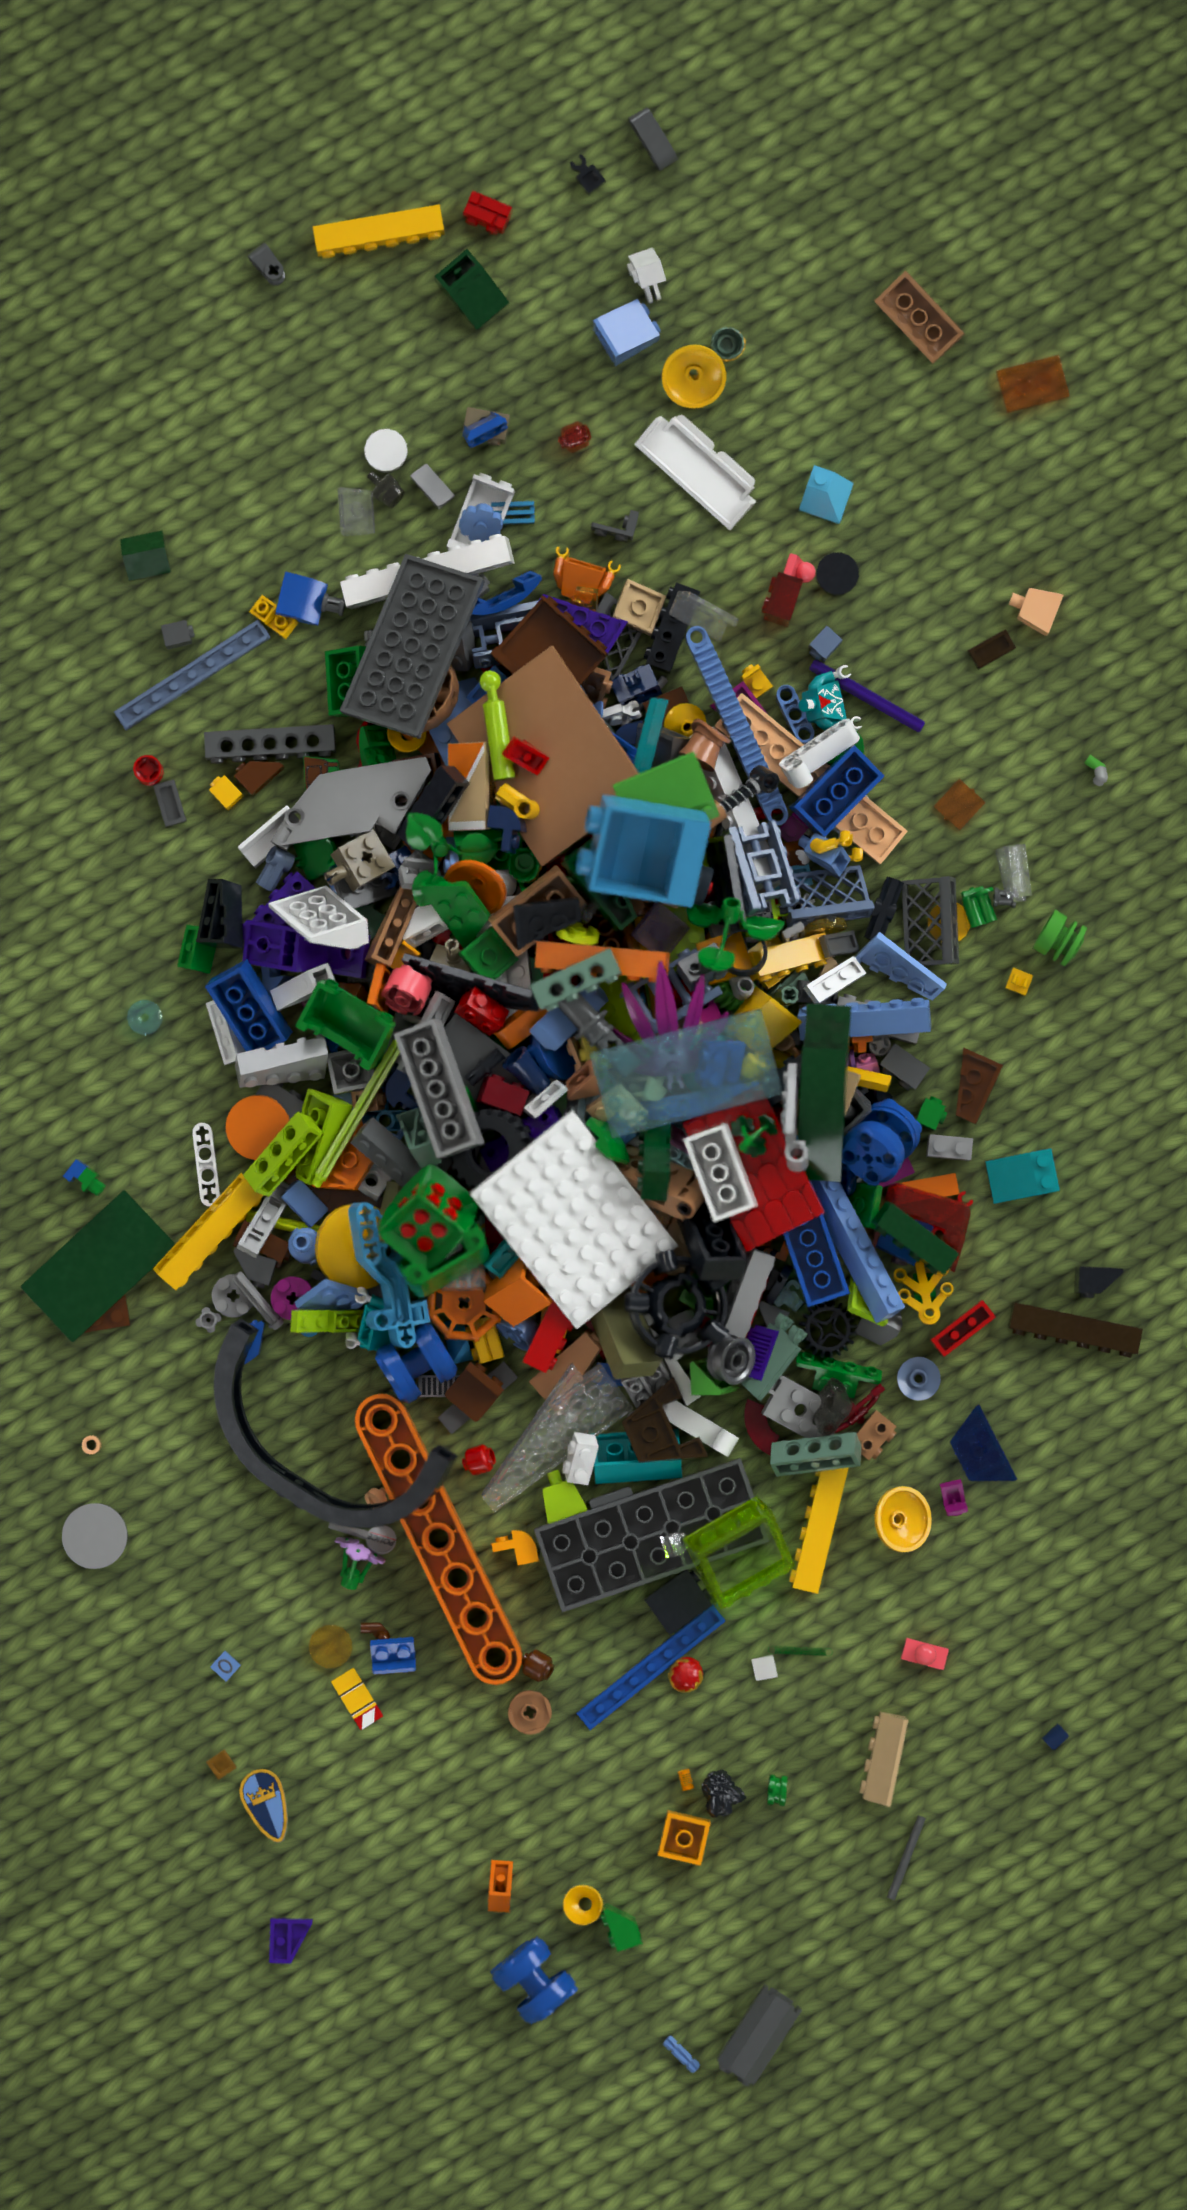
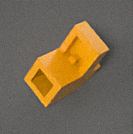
M511 1530L513 1539H508V1536L495 1538L496 1542L491 1543L493 1552L514 1548L517 1565L539 1561L536 1543L524 1531Z

